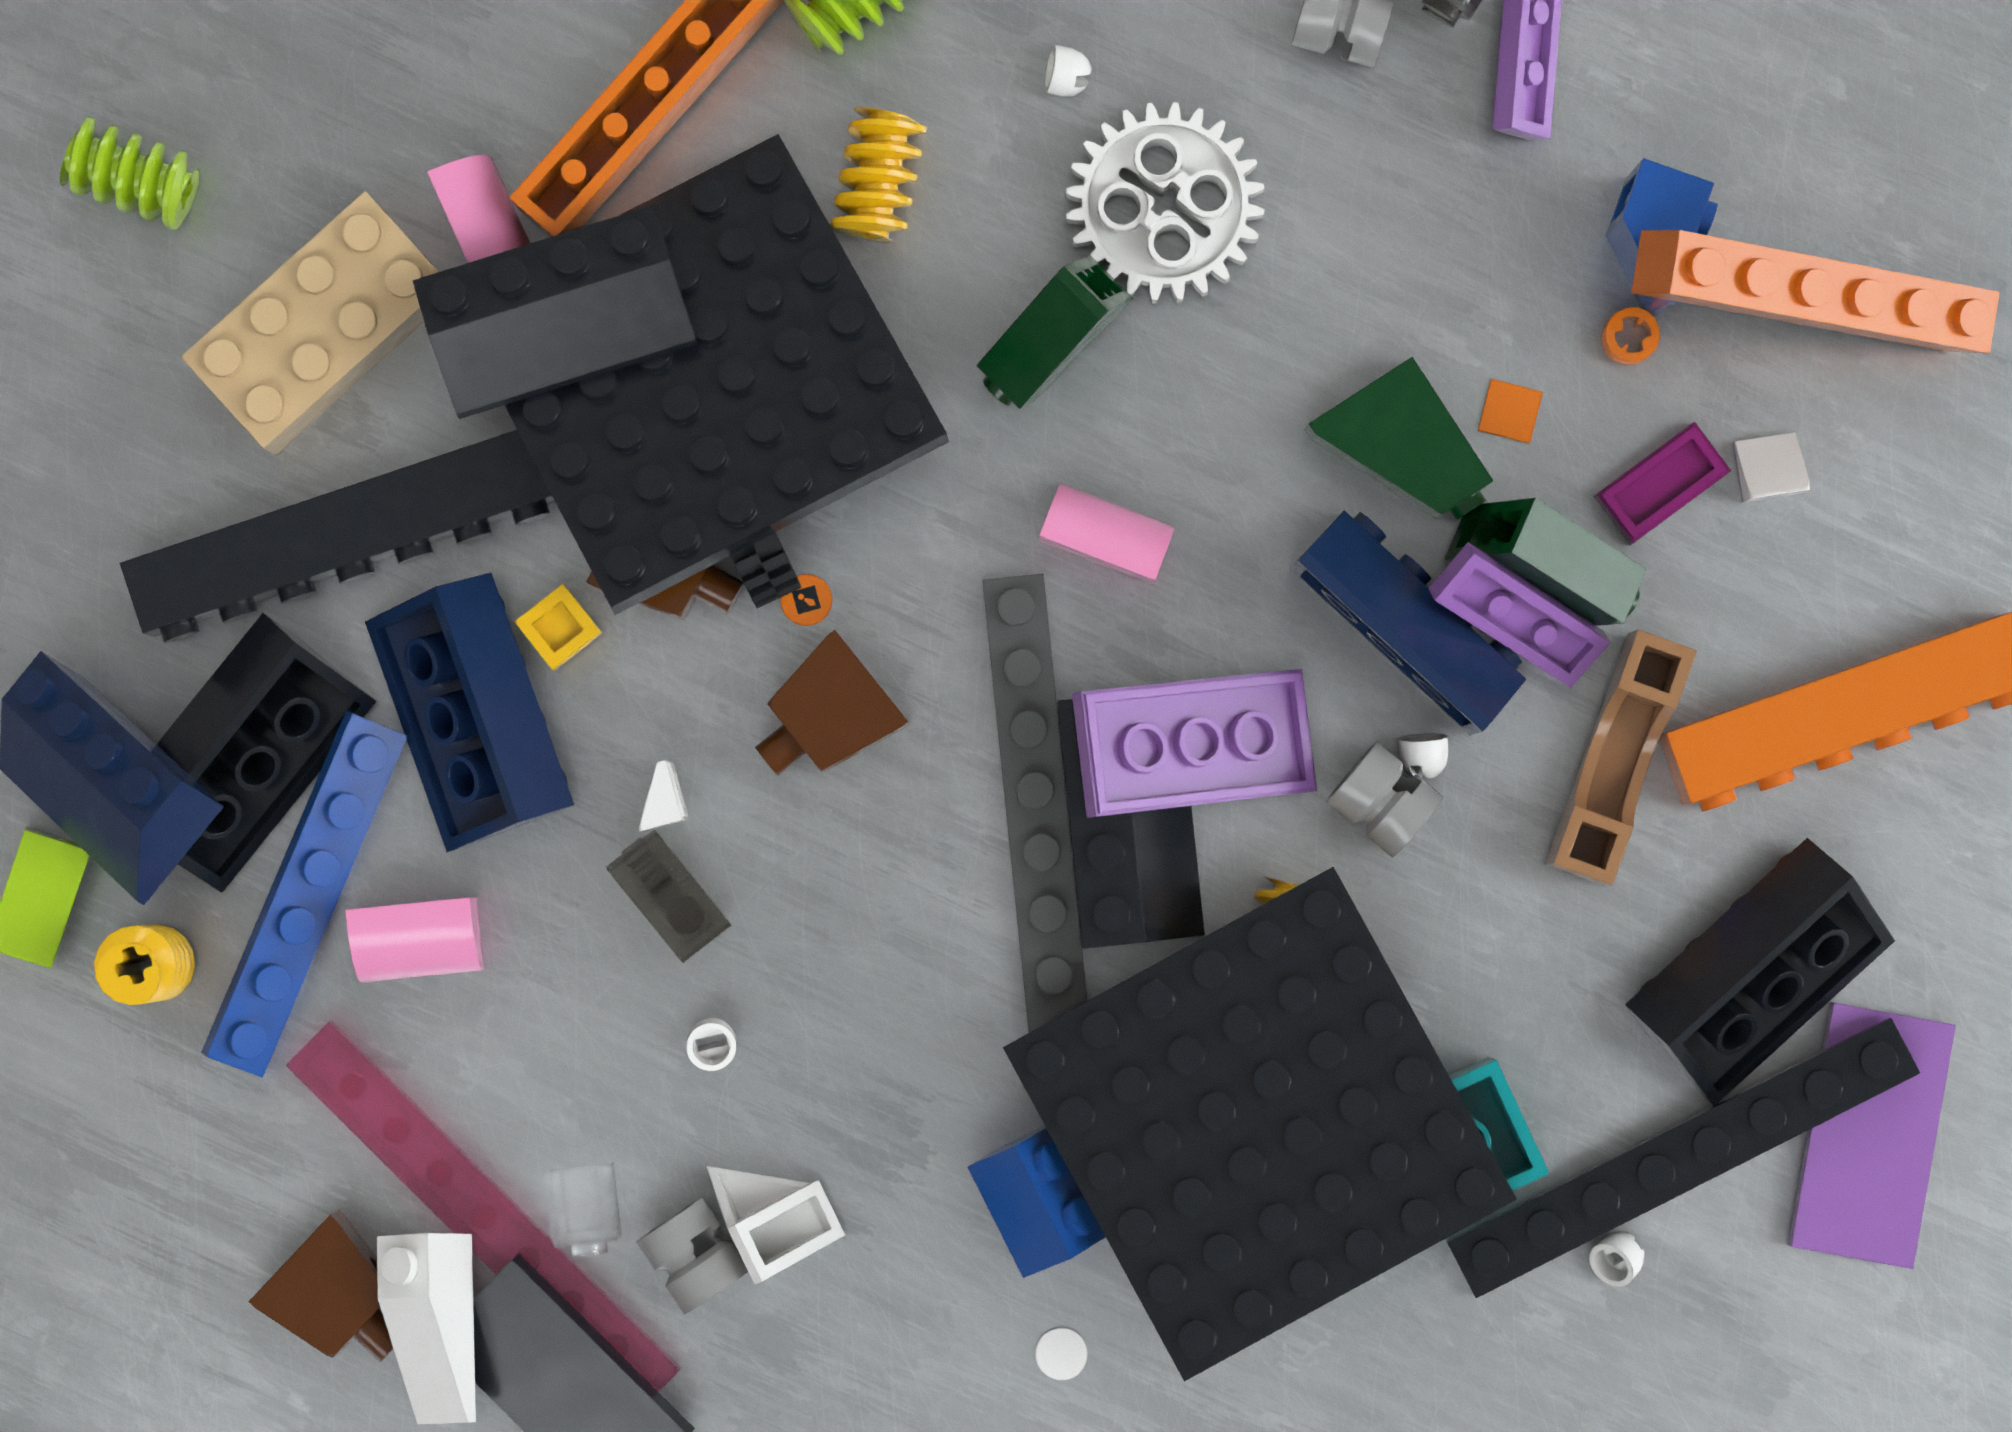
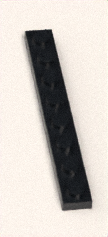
M1888 1017L1448 1240L1447 1244L1475 1298H1478L1920 1074V1071L1892 1018Z

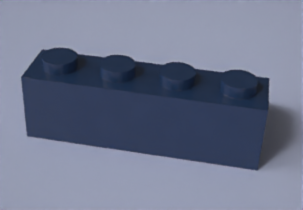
M1344 510L1295 562L1290 570L1469 736L1483 732L1526 681V678L1516 670L1522 664V661L1511 649L1494 639L1488 644L1471 628L1473 626L1471 623L1436 602L1426 586L1432 579L1431 576L1408 555L1404 554L1398 560L1382 546L1381 542L1386 538V535L1366 515L1359 512L1352 518Z
M491 572L435 586L365 621L404 734L408 736L407 742L447 853L535 822L574 805L567 785L566 775L557 758L547 730L545 717L537 702L526 671L524 658L517 646L505 612L504 602L499 595Z
M42 651L39 652L1 700L0 770L137 902L145 905L224 806L84 677Z

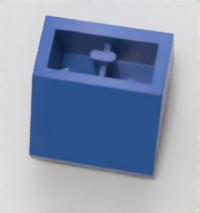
M1645 158L1625 178L1606 232V237L1631 289L1641 230H1683L1707 235L1718 207V203L1709 201L1714 186L1713 182ZM1634 294L1641 309L1647 310L1654 317L1669 304L1675 306L1677 301Z
M1045 1125L1002 1146L967 1167L1023 1278L1070 1260L1106 1238Z

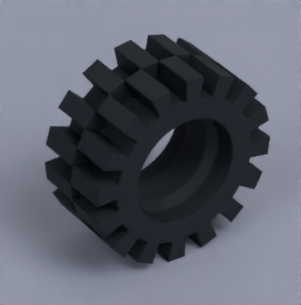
M776 532L731 555L735 567L757 609L802 588Z

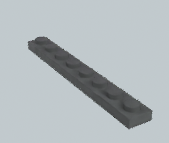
M1044 573L982 580L1029 1033L1087 1001Z

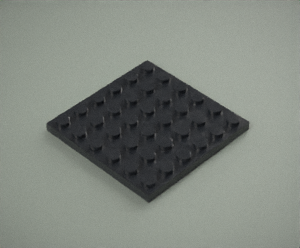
M779 134L623 213L653 205L667 243L697 345L504 405L614 615L949 443L947 432Z
M1334 867L1003 1047L1184 1382L1517 1200Z

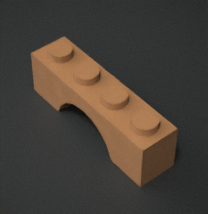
M1639 629L1627 634L1545 865L1600 885L1613 886L1634 827L1636 805L1646 772L1660 737L1677 708L1697 650Z

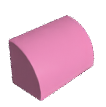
M483 154L462 158L427 171L468 263L530 244L490 155Z
M1060 483L1041 529L1039 542L1153 585L1175 527Z
M477 897L345 910L352 962L356 976L361 983L484 970Z

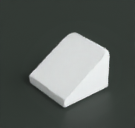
M1796 432L1733 442L1743 503L1802 494L1811 490Z
M663 760L656 764L640 821L639 832H647L687 821L686 817H689L675 764L671 761Z

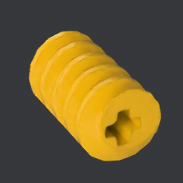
M856 107L853 110L866 119L850 122L848 133L862 143L845 146L843 157L857 167L845 168L839 172V182L853 191L839 193L835 195L834 205L848 215L831 219L830 226L834 232L872 242L890 243L892 240L888 238L889 232L908 230L909 225L893 214L894 208L912 206L913 204L912 198L898 191V184L917 182L918 177L917 174L902 166L903 160L921 158L922 150L909 144L907 137L926 134L927 127L900 113L876 108Z
M161 924L128 926L114 931L98 947L94 960L95 979L102 991L114 1001L127 1005L171 1000L184 992L193 979L196 967L194 950L187 938L175 928ZM149 955L152 966L147 967L142 972L140 962L148 959Z

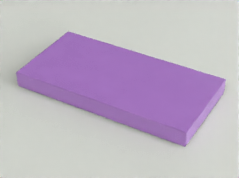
M1302 669L1072 693L1087 818L1317 791Z
M1830 1002L1822 1051L1890 1017L1916 1063L1920 1074L1807 1131L1787 1245L1913 1269L1956 1025Z

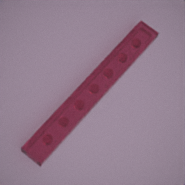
M329 1021L285 1065L453 1233L472 1234V1252L495 1275L519 1253L658 1392L680 1371L681 1367L333 1021Z

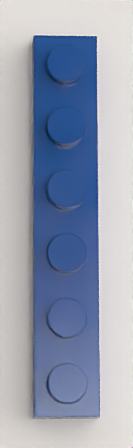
M346 710L201 1053L206 1057L263 1078L408 737L407 735Z

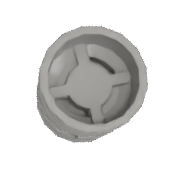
M1303 0L1291 45L1325 54L1332 47L1337 48L1342 60L1375 68L1394 0Z
M1376 741L1330 794L1326 803L1351 824L1361 821L1367 824L1366 836L1393 858L1424 825L1439 806L1444 796L1418 774L1411 777L1404 776L1402 774L1403 762Z
M704 1197L691 1203L636 1241L654 1270H666L668 1272L669 1278L665 1286L683 1314L697 1308L748 1272L734 1242L719 1238L718 1233L722 1224Z

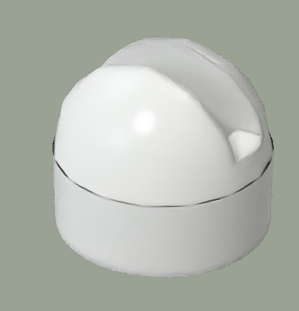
M1053 45L1045 70L1044 93L1065 97L1075 96L1085 90L1089 82L1083 76L1089 75L1092 71L1089 60L1081 52L1073 48Z
M1425 733L1398 738L1399 758L1403 762V769L1410 776L1418 774L1420 777L1424 775L1428 779H1433L1446 767L1449 755L1447 735Z
M706 1018L699 1021L691 1028L687 1037L688 1057L695 1066L706 1071H716L726 1067L733 1060L736 1052V1036L733 1029L720 1019ZM722 1033L726 1035L727 1040L697 1047V1039Z
M1617 1231L1607 1234L1592 1248L1589 1254L1590 1265L1594 1273L1609 1285L1622 1287L1629 1284L1642 1268L1645 1252L1643 1247H1639L1634 1241L1635 1237L1630 1233ZM1616 1252L1621 1258L1615 1261L1611 1253Z

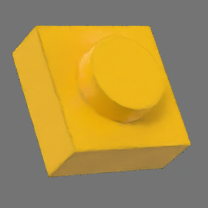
M561 584L514 621L553 671H556L603 634L565 584Z

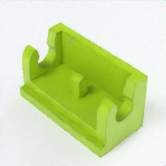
M25 828L0 901V953L50 969L52 968L89 855L77 843L36 829Z

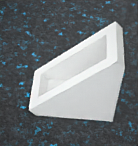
M706 1166L727 1229L754 1285L845 1236L819 1180L810 1183Z

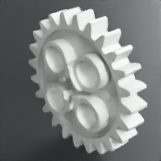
M1173 102L1167 118H1159L1153 103H1147L1145 121L1139 123L1127 109L1122 112L1123 130L1120 132L1105 122L1101 124L1100 131L1105 144L1100 146L1087 140L1083 144L1084 152L1092 160L1091 164L1073 163L1071 166V173L1084 181V185L1067 187L1065 194L1066 198L1082 203L1080 208L1066 213V223L1084 225L1085 228L1073 238V246L1085 247L1092 245L1094 250L1090 255L1099 264L1105 262L1109 266L1107 272L1115 280L1120 276L1128 279L1126 292L1131 297L1137 292L1140 285L1148 286L1149 298L1152 304L1157 303L1162 288H1170L1176 303H1182L1185 285L1190 283L1202 297L1207 295L1208 285L1206 276L1209 274L1224 284L1228 282L1230 276L1224 262L1229 260L1235 264L1244 265L1247 257L1237 245L1238 242L1256 243L1259 234L1245 225L1246 221L1263 219L1265 209L1257 205L1248 203L1250 198L1263 193L1264 184L1246 182L1245 177L1256 168L1257 161L1256 159L1238 161L1235 157L1241 150L1244 139L1239 137L1225 144L1221 137L1226 122L1220 120L1209 130L1203 128L1204 109L1198 108L1193 113L1189 122L1181 120L1178 102ZM1154 146L1163 147L1172 153L1175 159V166L1168 173L1162 175L1152 174L1142 165V153ZM1123 169L1129 170L1157 196L1163 197L1168 191L1177 195L1175 208L1191 220L1206 226L1210 230V235L1208 237H1201L1194 232L1187 222L1171 210L1167 209L1161 216L1153 212L1154 198L1139 187L1124 181L1119 176V172ZM1203 182L1213 183L1222 190L1225 197L1224 204L1219 209L1213 211L1201 210L1192 202L1191 190ZM1121 195L1133 199L1139 209L1138 217L1128 224L1112 222L1106 216L1104 210L1106 202L1112 197ZM1167 231L1177 232L1186 239L1189 246L1188 253L1176 261L1161 258L1154 247L1155 239Z

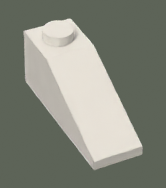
M418 1233L377 1236L378 1301L417 1424L476 1422L472 1234Z

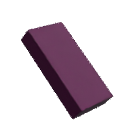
M1693 422L1594 495V498L1629 545H1632L1731 472V469L1696 422Z

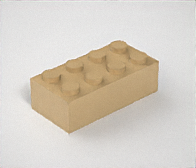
M364 191L186 351L181 358L262 448L277 455L424 323L412 280L435 274L439 271L377 202Z

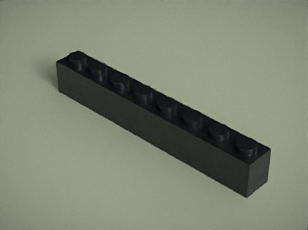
M514 430L126 560L119 564L142 633L154 637L162 635L164 643H169L199 633L197 622L220 615L222 623H229L258 613L257 602L278 595L281 604L311 596L317 592L314 583L334 576L338 577L340 584L368 577L375 573L373 563L396 556L398 564L422 559L434 553L431 546L432 543L453 536L457 545L469 543L492 534L489 524L513 517L515 525L538 520L551 514L548 504L555 501L518 430Z

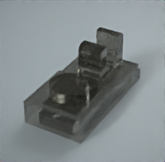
M655 829L644 838L640 837L621 852L622 855L606 866L607 871L682 963L731 926L726 915Z

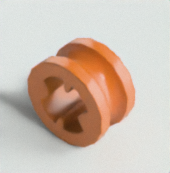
M1638 307L1624 308L1612 315L1605 323L1601 334L1602 346L1607 356L1613 361L1623 365H1636L1646 360L1656 350L1660 340L1659 325L1655 317L1647 310ZM1623 320L1635 321L1634 329L1639 325L1644 328L1646 337L1638 343L1639 352H1627L1628 344L1621 348L1618 346L1615 335L1623 330Z

